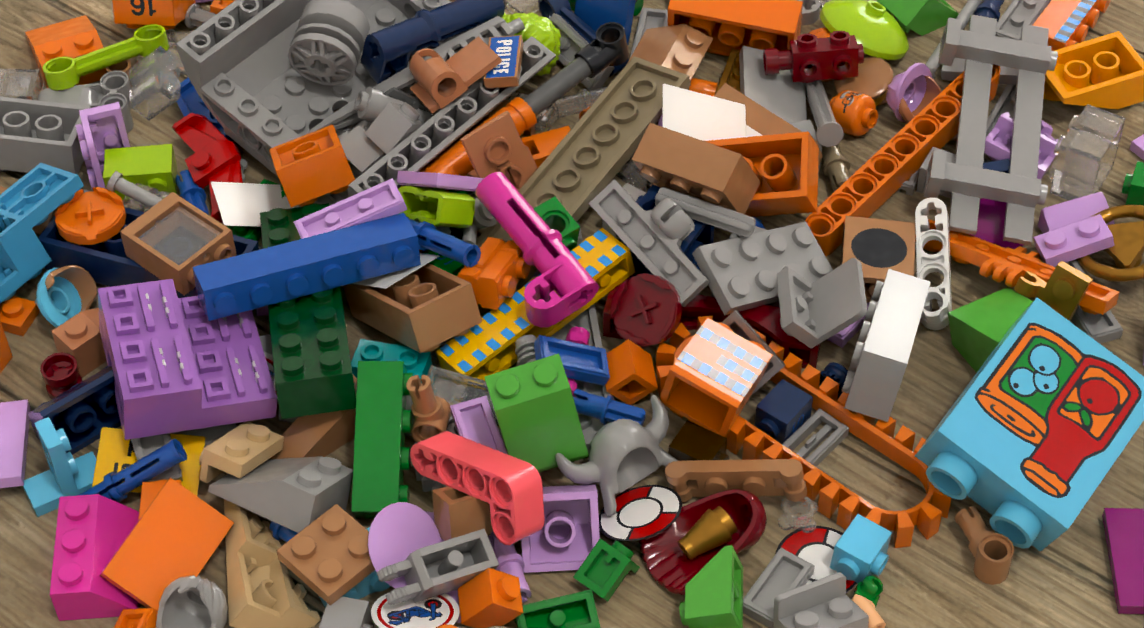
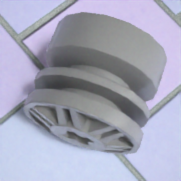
M311 0L305 5L288 51L290 64L299 74L313 82L332 86L347 83L354 76L365 39L370 30L367 17L360 9L344 0Z

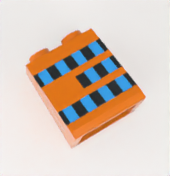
M707 318L670 368L660 400L666 407L699 426L726 437L766 372L773 354L767 352L758 342L748 341L737 335L726 324L714 322Z

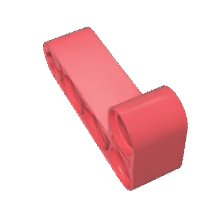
M449 431L441 432L412 445L410 449L411 462L419 474L490 504L492 530L496 538L504 545H511L542 530L544 526L542 480L538 470L532 464Z

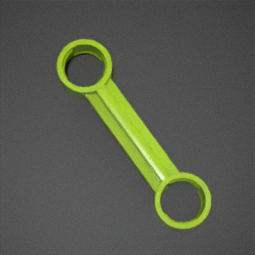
M158 24L145 25L138 28L132 38L73 59L65 56L53 58L43 65L47 85L52 90L69 89L79 82L81 76L139 55L142 57L159 56L169 49L165 28Z

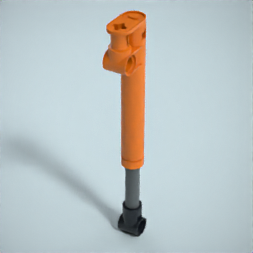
M616 22L601 25L596 31V39L574 55V61L524 99L515 97L506 107H502L475 129L501 113L508 111L521 136L524 131L529 130L537 123V115L585 78H594L606 67L619 66L626 62L629 57L624 27ZM459 140L419 172L467 176V173L474 170L461 140Z

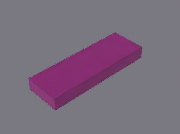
M1104 508L1102 518L1118 614H1144V509Z

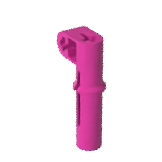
M494 172L485 177L475 190L476 197L522 250L524 261L528 265H534L541 273L540 276L527 284L524 290L526 316L534 326L542 328L555 325L590 302L598 292L599 286L562 243L561 233L558 230L550 229L502 172Z

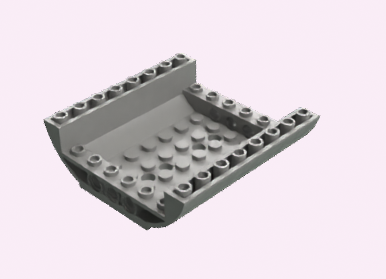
M235 0L177 42L176 47L191 83L209 111L224 128V133L278 177L269 151L270 148L306 135L310 129L332 115L334 110L340 109L354 100L360 91H365L369 86L374 87L377 84L362 66L361 56L353 78L345 84L336 86L322 85L308 80L292 67L288 58V51L305 5L311 0ZM344 0L360 9L367 17L370 26L368 35L415 17L416 12L425 9L430 11L451 3L449 0ZM458 34L456 36H453L438 43L441 45L461 34ZM531 36L523 43L519 86L485 88L484 76H482L470 85L467 91L443 109L440 108L433 113V117L350 183L347 190L338 194L328 193L322 195L314 203H329L330 206L392 178L397 188L401 187L402 185L397 183L398 171L419 172L547 66L556 57V54ZM361 121L335 130L338 138L344 132L351 131Z

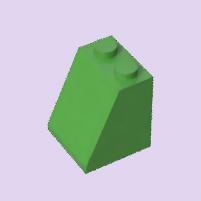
M1006 287L948 312L952 345L977 373L1010 327L1033 301Z
M559 353L484 377L508 455L532 464L538 472L558 467L555 457L556 453H561L571 462L589 456L572 391Z

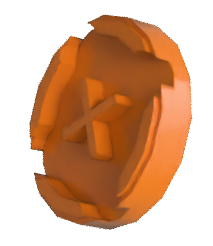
M101 187L92 188L93 191L85 193L83 189L78 190L71 201L60 205L55 210V223L59 235L66 241L78 245H94L109 240L118 234L125 225L127 214L121 197L114 191L111 192Z

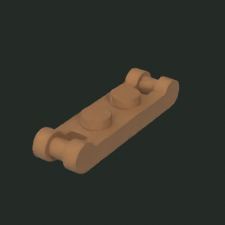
M796 459L673 461L665 468L666 479L670 484L669 488L679 494L682 503L689 501L692 497H707L733 489L749 491L757 497L785 496L793 502L800 501L807 495L806 482L803 479V467L801 462Z

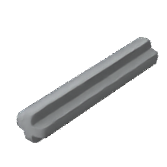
M661 187L655 196L656 206L664 198H670L691 219L748 238L751 237L755 230L756 219L754 217L665 187Z

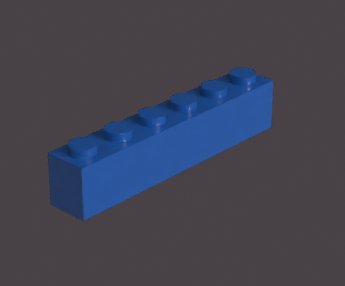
M400 213L192 268L199 301L208 321L419 266L421 262L418 235L406 215Z

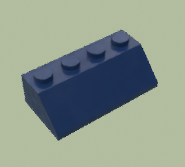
M112 366L105 367L102 371L72 386L69 390L29 412L28 415L36 437L39 439L34 423L49 417L55 430L63 428L71 445V450L66 451V453L71 452L73 455L100 439L102 427H120L121 421L115 398V380Z

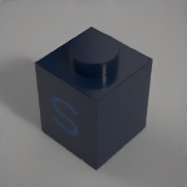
M782 379L756 406L755 426L783 444L811 417L813 397Z

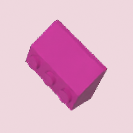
M100 494L59 497L49 594L59 621L119 617L123 609L139 608V602L100 576L139 521V511Z

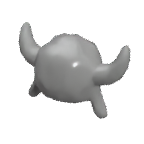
M652 395L650 399L652 420L646 427H642L639 422L630 419H618L599 429L591 441L588 462L575 464L561 453H556L555 455L559 469L572 482L583 485L599 483L604 511L608 516L616 513L617 503L615 494H619L656 471L661 465L666 467L673 461H679L659 446L666 436L669 417L665 405L656 395Z

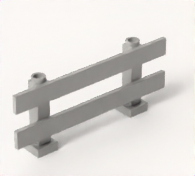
M971 14L968 31L961 30L962 20L948 18L941 38L938 64L952 66L955 57L965 59L955 163L946 162V151L933 150L926 169L923 197L938 198L940 190L952 192L949 230L976 235L980 198L1006 202L1003 241L1031 245L1036 204L1044 205L1048 191V185L1041 184V179H1037L1045 74L1047 70L1054 71L1058 52L1052 51V46H1048L1049 28L1023 24L1020 40L996 36L997 19ZM993 64L1018 69L1009 173L983 169Z

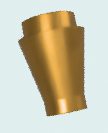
M718 506L714 510L708 509L677 543L687 558L692 561L697 556L731 541V536L738 530L726 511Z

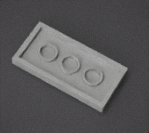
M806 221L753 233L748 238L741 236L699 246L692 253L702 274L711 282L708 285L724 315L731 314L735 310L739 312L779 301L777 295V273L786 267L795 271L811 284L833 270Z

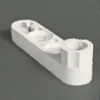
M930 197L922 200L917 205L915 211L917 278L925 279L929 273L939 272L944 276V281L937 287H929L920 320L928 329L940 330L948 326V312L952 311L949 216L944 202L938 198ZM929 210H936V230L930 229L927 218ZM938 240L943 244V248L939 253L930 255L924 252L923 247L928 241ZM932 299H937L939 310L931 312Z

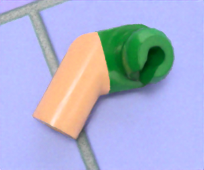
M867 576L863 582H859L851 600L869 616L868 628H885L886 623L875 610L880 598L879 594L883 591V583L875 576Z

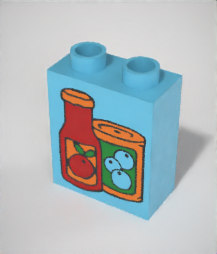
M1037 297L1010 327L916 453L915 457L928 466L926 470L927 478L940 492L958 500L965 499L968 496L992 514L990 525L995 533L1008 537L1013 546L1029 548L1032 545L1037 550L1042 551L1069 529L1144 421V376Z

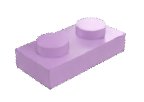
M1100 214L1033 237L1035 247L1043 262L1053 267L1057 266L1061 261L1066 263L1115 246L1113 235Z

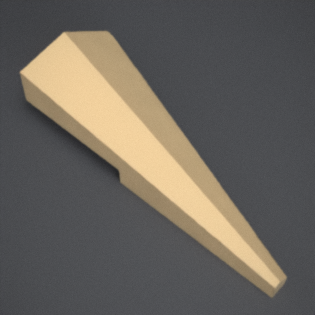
M224 499V516L234 522L225 535L229 626L234 628L315 627L320 621V616L317 611H310L303 600L307 593L302 584L295 585L288 572L289 568L278 560L276 550L281 547L279 540L273 538V532L269 529L270 523L265 520L261 522L256 513Z

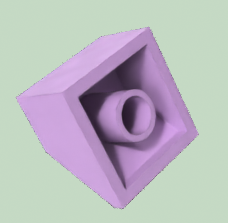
M596 484L543 487L544 526L542 530L521 539L522 558L525 564L523 572L578 570L600 539Z

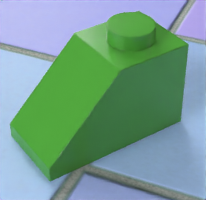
M732 545L724 546L685 585V601L680 602L679 606L680 618L684 626L688 625L689 628H743V566Z

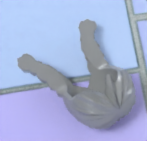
M194 575L180 577L171 582L163 591L159 601L156 628H224L228 614L226 596L222 589L208 579Z

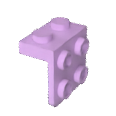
M119 102L79 111L82 123L75 126L91 189L95 187L105 188L102 175L105 149L130 147Z

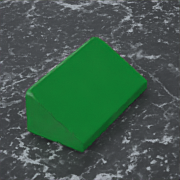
M592 589L522 605L523 613L515 618L517 628H601Z

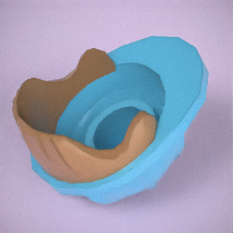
M80 266L54 267L46 271L37 285L35 304L38 306L42 316L57 328L79 312L89 310L97 295L96 283L89 272Z

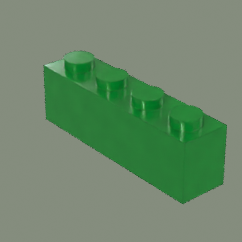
M358 361L351 510L356 519H374L384 507L397 502L409 503V485H403L404 470H410L411 466L410 447H405V433H411L412 411L406 410V396H410L406 383L413 376V373H407L404 361Z

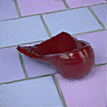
M733 489L707 496L682 507L678 518L671 526L655 536L639 540L641 544L640 551L643 553L642 559L646 563L649 574L669 592L685 595V585L724 546L732 545L736 554L759 541L765 532L767 524L764 506L753 493ZM718 506L722 507L733 520L738 531L731 536V541L697 556L692 561L689 560L679 547L677 541L687 534L708 509L714 510Z

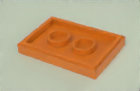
M170 477L100 576L146 608H154L158 612L159 601L164 589L180 577L192 575L197 577L234 522Z

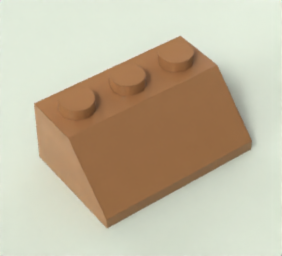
M687 24L650 28L645 31L629 61L634 56L689 75L691 82L713 38Z

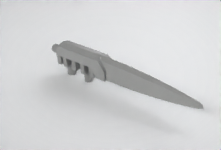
M497 16L439 45L433 50L446 61L478 36L488 45L489 37L514 36V34L524 30L525 26L520 18L506 23L503 18ZM427 56V57H425V58H423V59L426 61V60H428L429 58H432V57H431V56ZM409 67L373 88L386 92L395 87L415 97L410 87L416 84L417 81L411 74ZM355 99L317 124L307 134L332 124L335 130L362 121L363 119L358 117L357 110L354 109Z

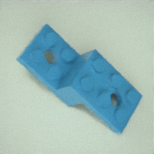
M39 163L0 194V303L12 298L19 287L28 280L37 277L42 272V268L52 261L32 228L44 223L51 212L74 198L75 193L84 186L78 174Z

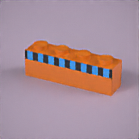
M1051 0L1032 26L1049 28L1048 46H1052V51L1084 42L1089 27H1095L1100 12L1105 13L1110 0Z

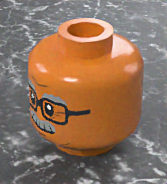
M844 90L834 96L829 102L836 122L841 125L843 132L846 134L862 136L877 123L878 111L876 110L875 101L869 95Z

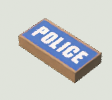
M522 35L489 37L488 46L501 58L502 62L484 75L485 88L519 86L524 45Z

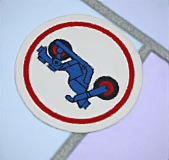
M388 593L378 598L371 608L372 620L379 628H437L445 624L454 625L460 615L459 605L446 593L414 603L413 599L394 605L388 604L386 599Z

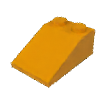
M1120 31L1054 50L1058 52L1057 63L1054 71H1046L1045 81L1063 104L1118 110L1144 101V61Z

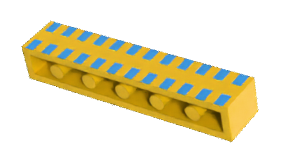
M603 227L592 236L587 237L570 252L599 286L598 292L590 302L555 325L541 328L534 326L526 316L524 298L526 284L516 291L513 297L506 298L498 310L492 309L481 318L482 322L470 328L467 334L447 341L443 347L436 351L444 375L464 393L469 383L485 387V376L507 370L518 361L515 353V341L524 335H534L536 339L539 335L551 337L633 275L635 268L630 249Z

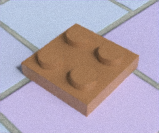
M335 504L276 550L278 560L330 606L375 570L368 550L369 531L338 504Z

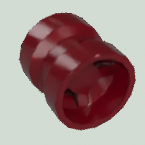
M69 353L52 354L40 366V372L46 383V390L50 399L83 382L79 374L77 361Z

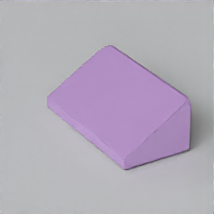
M1102 192L1055 204L1041 210L1038 227L1042 233H1046L1090 218L1092 215L1108 209L1109 206ZM1114 220L1107 223L1106 225L1115 224Z

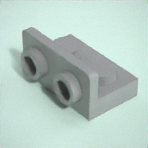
M841 572L784 592L774 598V628H868L869 616L846 595V576Z

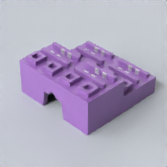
M173 279L98 288L99 330L108 367L112 366L116 404L125 440L276 417L277 395L252 310L208 321L198 296L177 297Z

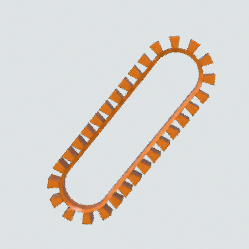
M713 316L698 317L697 331L707 318L712 320ZM682 322L672 337H670V345L663 342L659 344L656 352V381L659 396H661L670 368L693 338ZM755 330L766 343V336ZM771 341L768 346L783 361L784 348ZM791 352L784 360L785 366L770 380L778 384L784 379L813 397V409L817 411L820 408L849 427L850 433L914 474L922 482L926 490V497L923 501L913 508L902 511H888L875 507L741 416H738L725 437L727 438L726 449L736 455L743 446L742 460H758L762 457V459H796L800 461L804 472L803 479L807 487V495L802 501L811 506L819 494L817 511L830 519L838 507L836 524L845 530L857 514L887 530H893L894 548L911 547L915 525H917L918 530L928 540L939 532L941 517L948 518L952 498L943 494L932 485L926 475L928 466L915 457L926 439L922 437L913 452L916 433L902 425L895 439H893L896 420L892 417H889L888 422L878 420L875 425L876 418L845 409L849 394L843 392L838 398L839 383L827 376L819 387L821 372L808 364L801 374L802 359ZM670 409V411H672L673 413H675V414L678 415L679 417H681V418L683 417L682 415H680V414H678L677 412H675V411H673V410Z

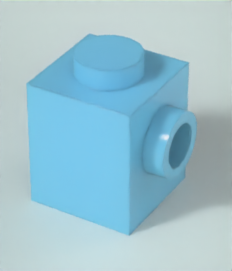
M857 514L836 543L830 568L837 571V573L841 572L846 576L847 580H853L857 583L863 582L865 577L872 576L873 574L879 576L889 559L887 550L892 532Z

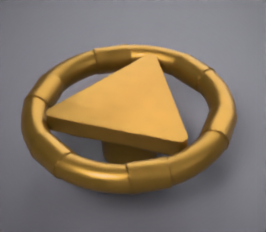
M1120 205L1104 209L1092 216L1100 214L1106 224L1115 219L1128 217L1144 220V206ZM1144 221L1107 225L1113 235L1115 246L1104 250L1114 259L1115 265L1121 269L1097 263L1090 255L1077 259L1087 272L1101 279L1116 282L1143 279L1144 263L1141 264L1144 252Z

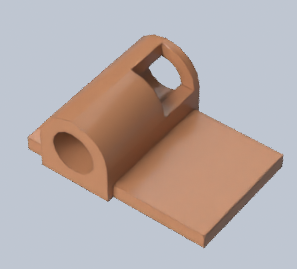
M479 36L446 61L432 49H421L412 56L409 62L410 72L417 81L416 84L410 87V90L433 114L468 90L470 85L500 64L502 60ZM431 56L432 58L425 61L422 57Z
M508 111L501 113L460 139L474 170L467 173L469 177L485 178L494 172H502L519 191L538 169L529 148L523 144Z

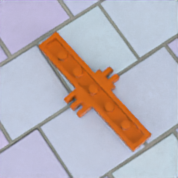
M928 219L930 229L936 230L935 221ZM949 230L950 256H952L954 261L979 266V275L986 278L992 275V280L999 283L1005 280V285L1011 288L1015 287L1021 276L1024 277L1027 271L1048 282L1055 267L1041 262L1039 259L1040 254L1035 251L1026 254L1027 249L1021 246L1015 249L1004 248L970 234ZM931 240L924 245L923 249L939 252L943 248V244L938 240ZM1092 281L1079 306L1084 312L1089 314L1103 315L1117 304L1120 292Z

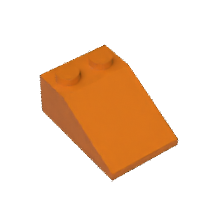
M86 15L25 32L46 88L49 87L43 72V65L47 61L64 56L74 59L104 48L96 28ZM106 68L81 76L76 85L100 81L101 77L107 73Z

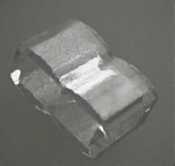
M159 46L129 70V79L132 85L129 92L131 106L148 121L180 98L181 84L178 79L180 75V62L173 52L166 51Z

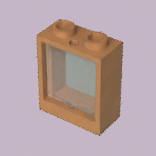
M174 192L170 193L120 231L126 256L161 280L173 279L175 289L184 296L196 287L192 267L237 255L232 230Z

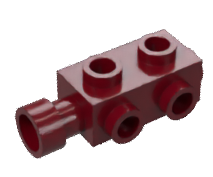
M834 31L830 34V37L817 38L814 34L805 33L799 35L797 40L789 41V50L778 51L777 48L763 49L765 75L779 74L780 70H790L793 82L812 83L816 80H845L848 77H858V64L864 63L863 45L857 44L855 35H850L845 31Z

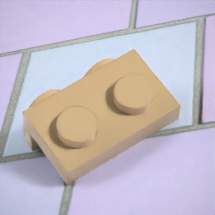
M249 421L243 422L203 449L199 458V464L201 465L200 481L208 483L223 472L241 479L283 449L284 436L270 431L266 426L256 425Z

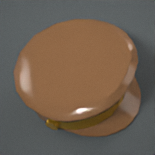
M864 57V63L858 64V77L835 80L834 85L838 94L844 90H851L871 96L877 107L887 103L886 94L888 85L893 79V71L891 66L881 58Z

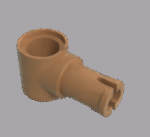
M419 375L410 377L406 387L413 402L412 413L414 423L411 432L413 439L416 442H421L447 431L451 414L450 404L445 399L434 395L429 376L422 375L421 381Z
M970 506L968 511L966 508L960 510L955 515V521L970 542L968 547L975 558L973 567L975 576L986 584L995 585L1002 583L1009 574L1014 554L1013 543L1008 537L991 531L982 519L976 506Z

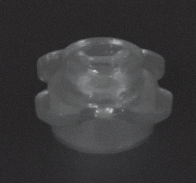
M805 497L796 502L790 501L787 498L780 502V508L783 510V513L778 519V525L781 529H801L805 533H811L816 529L814 514L818 512V505L815 501Z

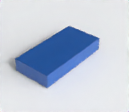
M539 335L534 342L536 360L559 353L567 378L605 385L610 378L606 349Z

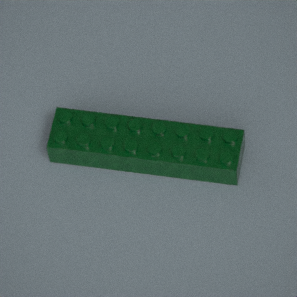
M313 203L304 207L275 208L268 212H260L263 249L301 239L294 221L328 207L329 203ZM341 286L268 305L275 386L281 419L355 409L356 395Z

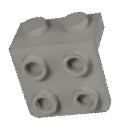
M851 258L812 284L789 267L777 273V295L780 303L781 327L787 335L795 337L809 348L815 347L863 318L867 313L862 264L856 258Z

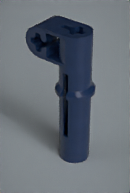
M456 0L430 11L425 9L416 12L415 17L367 35L361 56V64L378 85L407 68L411 53L426 47L434 49L440 45L438 42L471 30L497 16L503 17L505 12L503 0Z

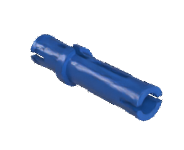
M407 217L418 235L420 250L425 251L429 249L466 267H473L478 263L481 251L477 245H472L438 231L431 223L426 221L419 223Z
M172 439L166 445L142 457L118 473H108L104 476V481L78 495L100 494L120 502L127 498L128 492L142 485V482H147L176 464L187 460V454L181 443L177 439Z

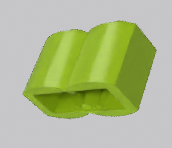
M402 186L398 189L407 207V210L401 213H404L410 219L417 222L426 221L439 227L468 228L472 226L475 213V199L470 195L448 192L444 189Z

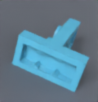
M49 417L34 424L50 470L24 480L23 486L37 517L58 509L59 497L77 496L92 488L96 457L93 451L75 459L71 452L66 453V451L71 450L69 440L63 428L55 430Z

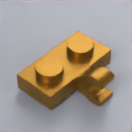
M1061 261L1055 267L1048 282L1027 271L1024 277L1021 276L1014 290L1025 297L1035 299L1038 297L1070 321L1093 278Z

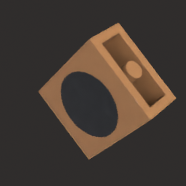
M845 216L840 265L851 258H856L861 262L867 303L871 301L877 280L885 281L888 269L914 276L915 223Z

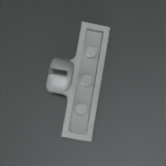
M614 179L589 203L653 275L661 276L673 284L680 296L683 307L711 283L682 252L680 247L682 241L694 230L695 224L674 200L664 198L654 209L645 211Z

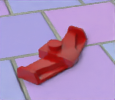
M190 113L173 124L172 128L195 152L185 159V162L194 182L199 187L204 188L209 184L212 206L211 217L222 223L223 220L211 182L243 183L240 165L242 158L237 146L232 141H229L206 116Z

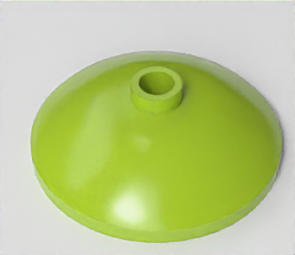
M832 0L826 2L820 11V19L831 33L834 31H845L850 35H855L857 44L863 45L864 53L886 60H897L903 58L909 49L908 39L897 20L886 11V8L876 1Z

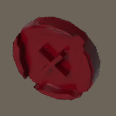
M646 273L638 274V276H633L631 279L622 282L614 293L610 308L611 319H614V324L617 327L615 329L623 339H629L639 346L659 345L672 337L680 324L682 314L681 299L673 284L663 277Z

